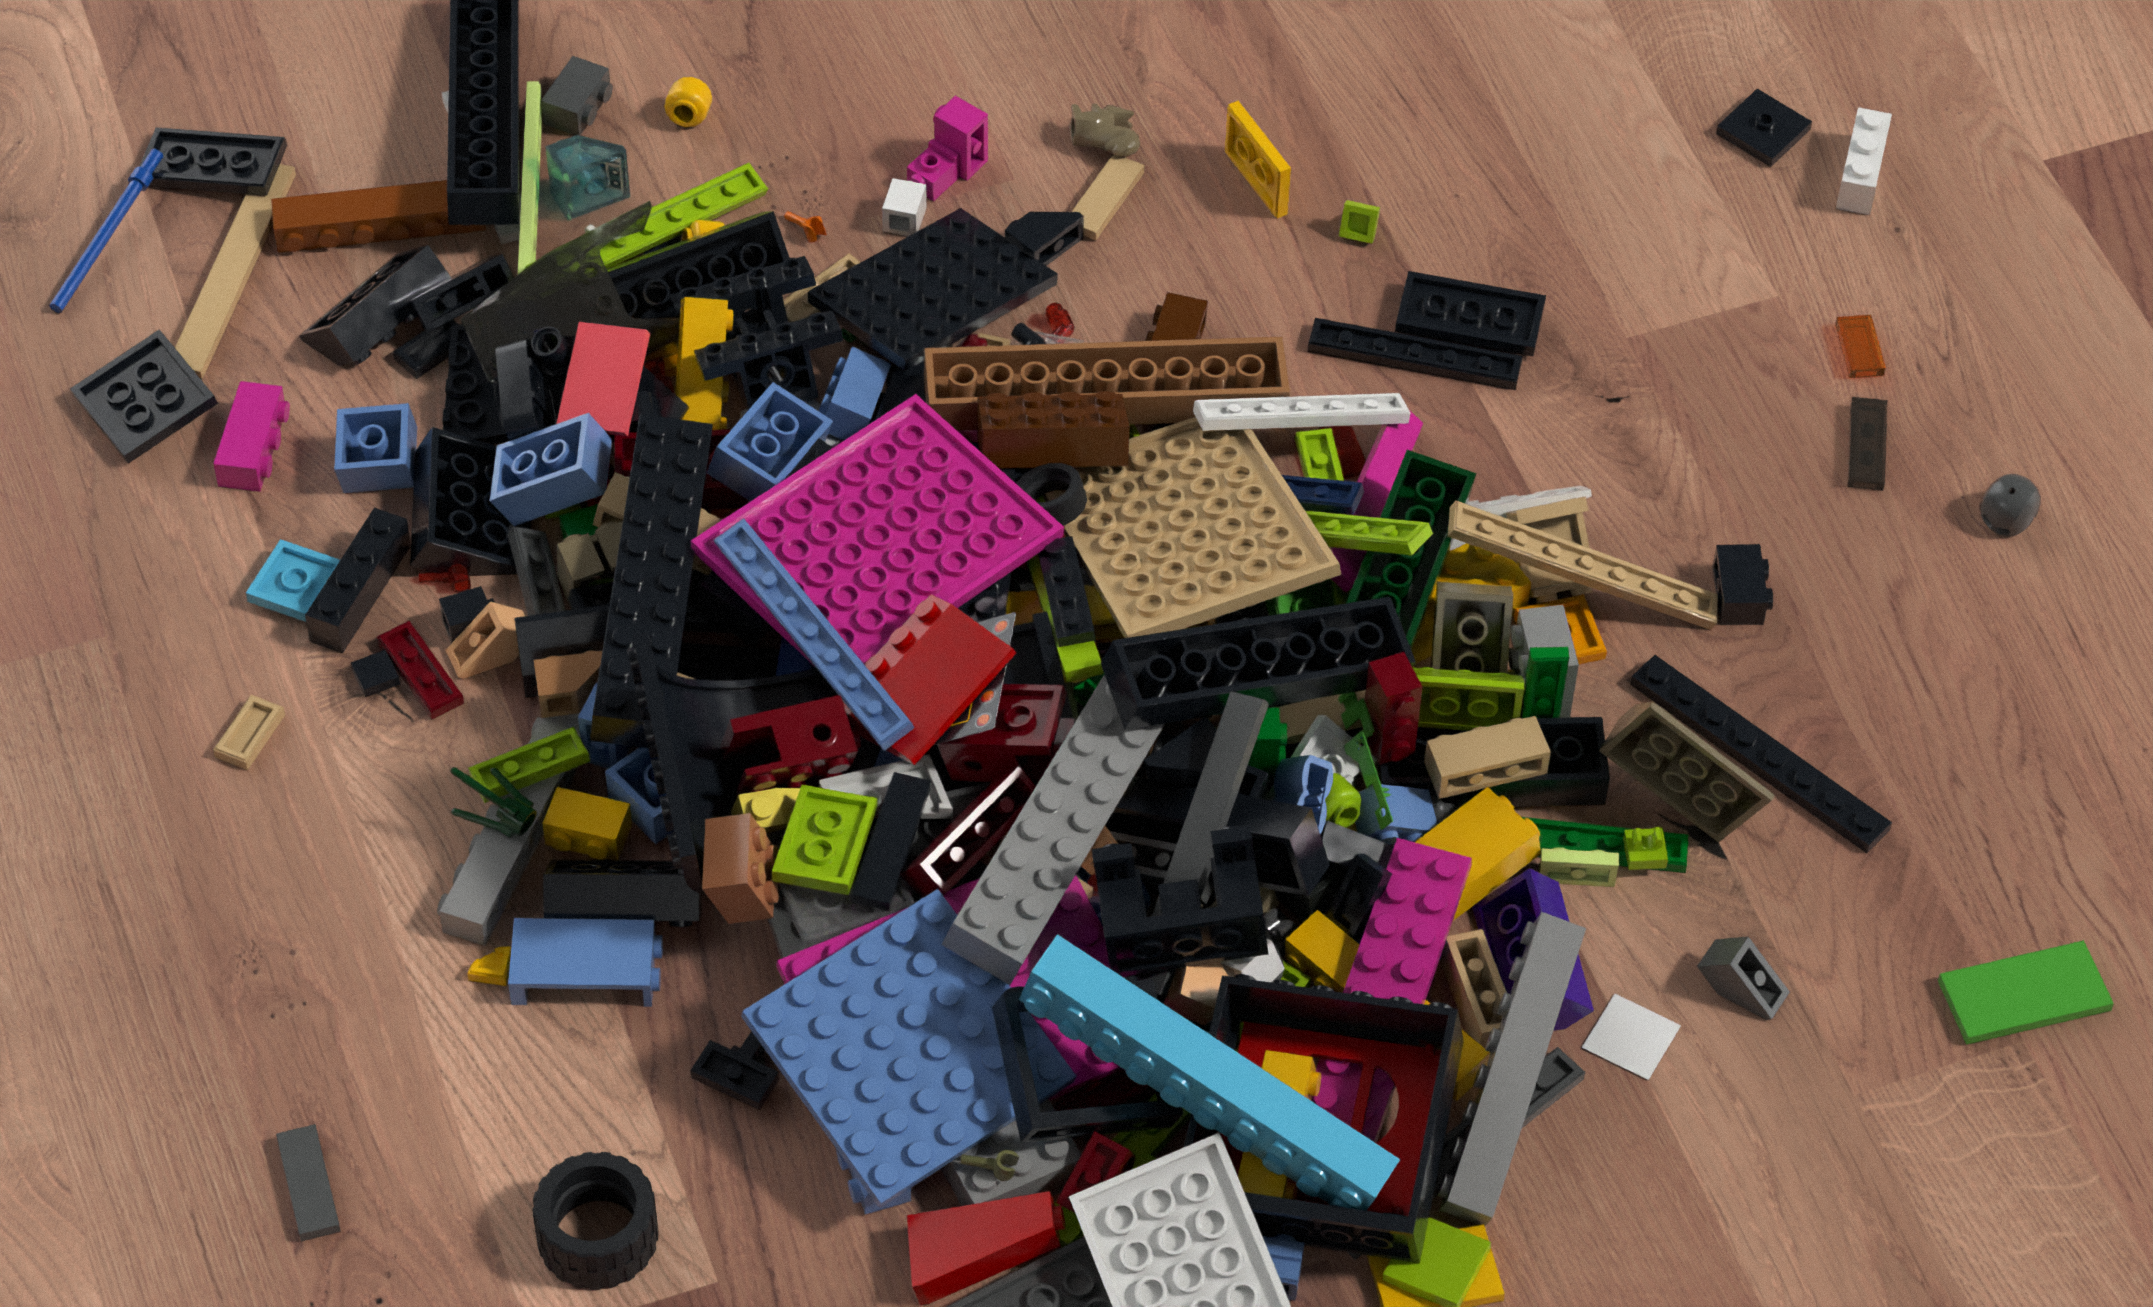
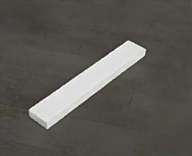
M1399 393L1195 400L1193 412L1203 431L1409 423L1411 414Z

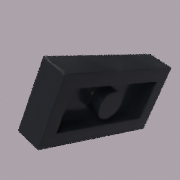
M1365 853L1355 854L1326 917L1353 940H1361L1374 902L1382 896L1392 873Z

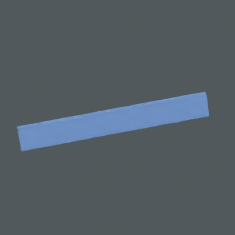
M744 518L713 540L719 550L838 695H841L842 701L883 751L914 729L912 722Z

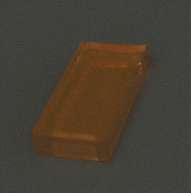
M1872 315L1837 317L1835 327L1849 378L1884 376L1886 366Z

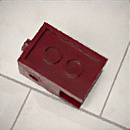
M1003 684L995 727L992 730L937 744L951 781L993 782L999 775L1019 766L1033 783H1039L1076 722L1075 718H1061L1066 699L1064 686Z
M841 695L730 719L720 749L724 761L761 753L764 765L744 770L735 793V799H737V796L740 794L773 788H801V785L813 786L819 784L821 779L847 774L856 757L857 749L861 747V740L857 727H850Z

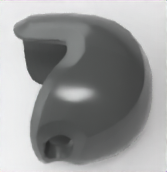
M2007 474L1999 477L1988 487L1984 494L1981 505L1983 521L1991 530L2000 535L2009 537L2020 534L2030 526L2034 517L2036 518L2041 505L2039 490L2031 480L2018 474Z

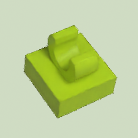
M1347 200L1344 204L1339 237L1372 244L1375 239L1380 207Z
M1663 828L1624 830L1623 841L1628 870L1667 867L1668 856Z

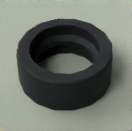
M1048 463L1035 467L1025 473L1016 483L1035 501L1045 493L1055 490H1066L1063 495L1054 500L1037 502L1063 526L1075 520L1084 511L1087 503L1086 492L1079 472L1067 464Z

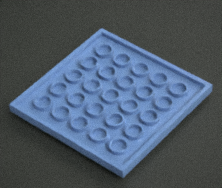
M938 889L744 1009L741 1015L879 1208L1016 1120L992 1010L993 1005L1004 991L1011 987L1009 984L941 945L958 915ZM1020 1012L1038 1103L1041 1104L1075 1082L1077 1076L1030 1012Z

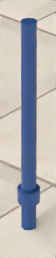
M151 149L142 165L135 167L129 176V184L50 303L49 306L53 311L62 313L139 193L145 191L152 182V174L163 158V154L159 150Z

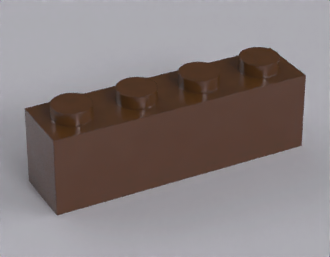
M1167 292L1163 306L1157 304L1154 312L1153 325L1156 326L1155 330L1148 331L1145 341L1201 339L1207 321L1208 301Z

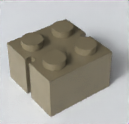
M623 521L603 524L591 536H589V533L570 535L557 544V578L571 610L573 609L568 599L571 589L585 587L595 581L594 577L599 575L601 579L614 578Z

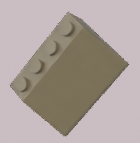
M1653 701L1636 704L1619 718L1599 750L1718 843L1770 803L1775 796Z

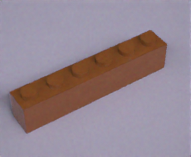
M447 180L271 199L273 229L278 253L486 230V225L464 226L448 224Z

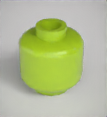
M1333 773L1332 787L1325 799L1327 807L1326 821L1347 828L1358 819L1362 799L1359 792L1345 777L1338 773Z

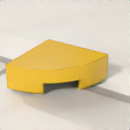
M511 946L495 948L494 952L485 955L481 959H476L468 970V981L507 986Z

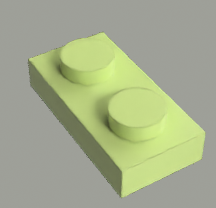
M1560 847L1553 849L1542 848L1538 872L1559 882V884L1615 887L1619 867V853L1605 852L1603 850L1577 851Z

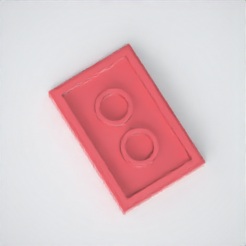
M579 322L556 424L589 413L608 434L628 437L650 333L647 329Z

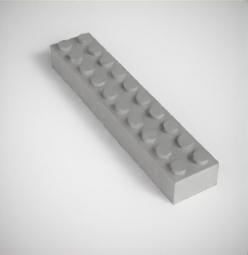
M1105 675L1091 695L941 944L1009 985L1012 983L1165 725L1158 724L1124 730Z

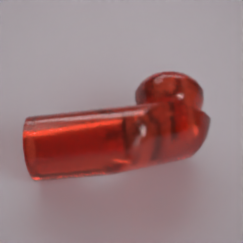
M1052 303L1045 309V315L1048 318L1047 322L1052 330V333L1046 340V344H1066L1074 332V323L1068 311L1063 309L1060 303Z

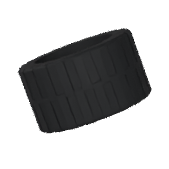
M585 1152L582 1155L566 1158L562 1163L552 1167L549 1170L550 1172L538 1184V1190L533 1198L534 1208L532 1209L540 1257L544 1259L545 1266L561 1281H566L577 1288L584 1287L590 1288V1290L616 1287L620 1283L633 1279L638 1272L645 1269L650 1258L654 1256L656 1241H658L659 1235L655 1196L648 1177L642 1173L641 1168L629 1162L627 1158L615 1156L608 1152ZM592 1201H608L619 1204L633 1215L631 1221L623 1230L602 1240L587 1241L577 1239L559 1228L562 1219L572 1209Z

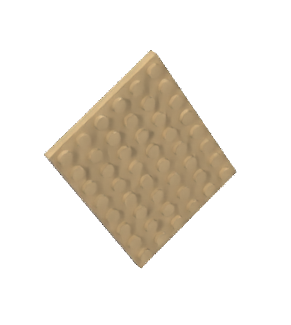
M1193 417L1130 438L1128 466L1073 467L1080 474L1087 496V503L1084 511L1075 520L1064 526L1065 537H1073L1079 561L1124 638L1185 629L1341 575L1338 560L1252 429L1203 431L1197 418ZM1055 490L1045 493L1043 495L1045 502L1058 498L1066 490Z

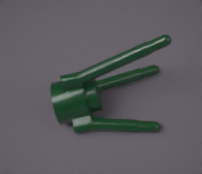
M451 768L450 772L499 807L496 817L500 819V822L457 808L451 810L452 815L500 831L509 838L514 833L522 836L528 831L537 815V811L532 808L534 803L524 797L497 768H492L490 770L491 774L514 800L510 797L503 800L458 768Z

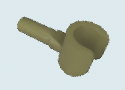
M1012 1150L1001 1151L996 1159L962 1154L961 1164L993 1170L994 1176L998 1180L1008 1181L1014 1176L1015 1169L1004 1167L1002 1164L1017 1165L1019 1157Z

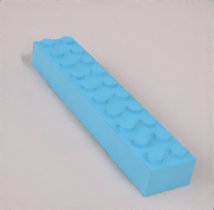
M1058 934L1031 971L1019 998L1031 1014L1039 1018L1045 1017L1058 1025V1029L1066 1037L1072 1040L1079 1039L1091 1047L1093 1053L1101 1060L1109 1063L1114 1062L1126 1070V1074L1134 1082L1141 1085H1149L1158 1091L1161 1098L1169 1105L1174 1107L1181 1106L1193 1114L1194 1119L1201 1126L1219 1131L1228 1137L1229 1143L1242 1152L1249 1151L1260 1158L1268 1170L1278 1175L1284 1174L1296 1182V1186L1304 1194L1311 1197H1319L1332 1206L1367 1211L1400 1161L1399 1158Z

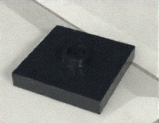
M1757 88L1717 126L1716 134L1772 167L1811 130L1812 121Z

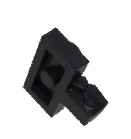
M752 1031L741 1048L734 1045L729 1049L710 1040L690 1070L691 1078L758 1110L762 1108L780 1079L778 1071L765 1066L766 1062L762 1056L766 1050Z

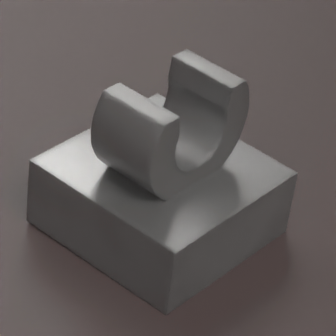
M1273 908L1264 915L1266 938L1273 942L1282 957L1285 954V939L1298 926L1278 908Z

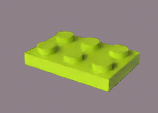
M801 785L772 869V881L849 895L877 811V798Z

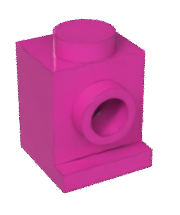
M931 139L928 142V148L907 166V181L926 184V197L933 202L960 178L959 154L934 139Z

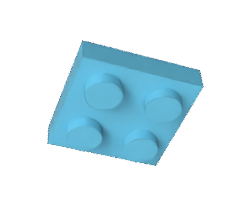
M280 539L246 592L247 602L306 622L305 614L340 559Z

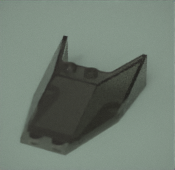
M650 201L546 253L462 317V325L489 383H498L496 347L528 338L532 340L534 334L544 327H554L563 336H576L579 322L647 329L650 333L644 365L678 353L680 318L635 319L630 317L600 256V250L611 241L645 229L652 209Z

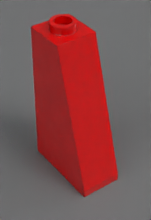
M1048 1191L907 1215L912 1288L920 1306L935 1302L1061 1246L1059 1230L1066 1229L1062 1205L1055 1206L1051 1193Z

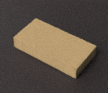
M250 695L213 749L215 758L248 770L284 718V707Z

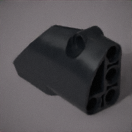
M544 327L534 334L532 340L528 338L496 347L502 421L510 441L556 424L576 336H563L554 327ZM644 366L629 433L637 432L640 414L682 420L689 409L685 402ZM608 434L612 438V442H615V435Z

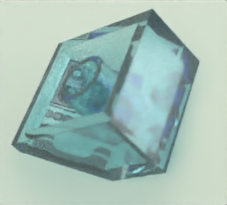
M580 135L545 146L550 193L567 221L630 198L627 153L624 146Z

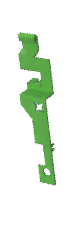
M1355 692L1341 694L1338 697V701L1344 704L1346 710L1341 714L1345 729H1348L1358 719L1361 720L1364 729L1346 743L1344 749L1346 755L1359 763L1366 787L1369 788L1373 784L1380 805L1375 814L1380 829L1383 830L1393 822V818L1385 798L1391 794L1384 793L1390 789L1382 788L1366 741L1368 737L1373 735L1375 730L1364 698L1358 701ZM1382 808L1386 811L1384 817L1381 816Z

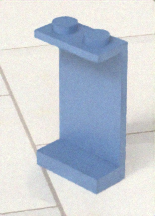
M514 918L508 980L511 1005H527L528 988L642 990L644 1007H652L653 991H660L661 970L660 968H655V959H662L663 936L656 935L654 920Z

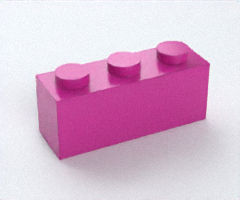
M240 381L213 463L218 487L261 492L264 479L271 476L273 465L271 456L273 450H278L280 447L282 422L286 423L289 418L290 404L289 401L284 399L282 386Z

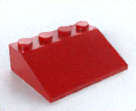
M931 594L916 607L915 612L909 619L891 634L890 639L876 655L870 657L865 663L867 669L914 726L913 730L886 750L916 765L1016 654L1015 650L954 605ZM843 702L850 727L856 726L860 737L879 746Z

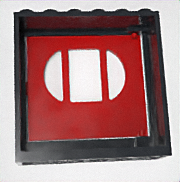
M1236 974L1234 977L1222 975L1210 1027V1035L1236 1051L1243 1022L1244 1026L1238 1053L1262 1068L1266 1050L1362 1064L1363 1068L1350 1126L1361 1134L1363 1133L1376 1069H1381L1389 1076L1397 1089L1399 1097V1107L1395 1122L1388 1133L1376 1144L1399 1158L1400 1161L1367 1211L1329 1205L1319 1197H1311L1304 1194L1298 1187L1296 1200L1244 1192L1262 1236L1274 1237L1278 1234H1286L1294 1237L1298 1242H1304L1305 1246L1420 1263L1464 1043L1458 1009H1453L1450 1005L1441 1002L1424 1005L1413 1003L1407 998L1398 996L1383 999L1373 997V995L1363 991H1353L1351 994L1335 992L1333 989L1322 985L1306 988L1295 986V984L1286 980L1265 982L1258 981L1254 977L1245 974ZM1191 1114L1184 1147L1215 1135L1218 1131L1201 1126L1194 1119V1115ZM1220 1133L1238 1176L1243 1152L1233 1147L1229 1143L1228 1137Z

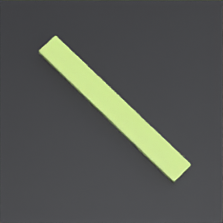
M528 81L526 87L517 276L520 308H532V305H534L535 288L523 271L526 265L536 261L542 135V93L539 81Z

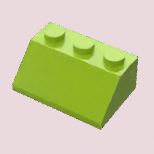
M1413 667L1423 686L1418 727L1470 731L1479 726L1489 727L1506 723L1514 718H1520L1524 694L1522 675H1510L1502 672L1483 673L1471 672L1469 670L1455 671L1433 669L1430 667Z

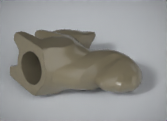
M1093 103L1091 111L1082 112L1078 105H1071L1072 117L1071 123H1069V130L1073 145L1100 148L1116 156L1126 157L1138 151L1140 139L1138 134L1130 129L1133 125L1128 121L1134 115L1133 111L1114 105H1107L1102 109Z

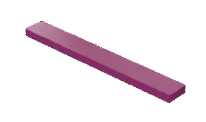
M1412 412L1409 423L1381 425L1357 482L1363 484L1364 494L1354 515L1380 518L1406 450L1412 451L1423 426V422ZM1329 547L1338 560L1341 575L1330 579L1343 591L1347 592L1353 587L1366 551Z

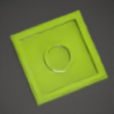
M1429 1217L1420 1263L1391 1259L1383 1273V1281L1443 1307H1460L1491 1250V1242Z

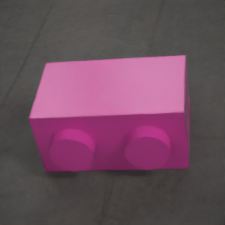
M955 95L946 105H941L934 114V140L959 154V175L968 181L988 161V114Z

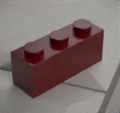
M1405 652L1375 660L1368 664L1365 703L1375 732L1367 738V742L1379 765L1390 761H1401L1409 755L1415 754L1423 686Z

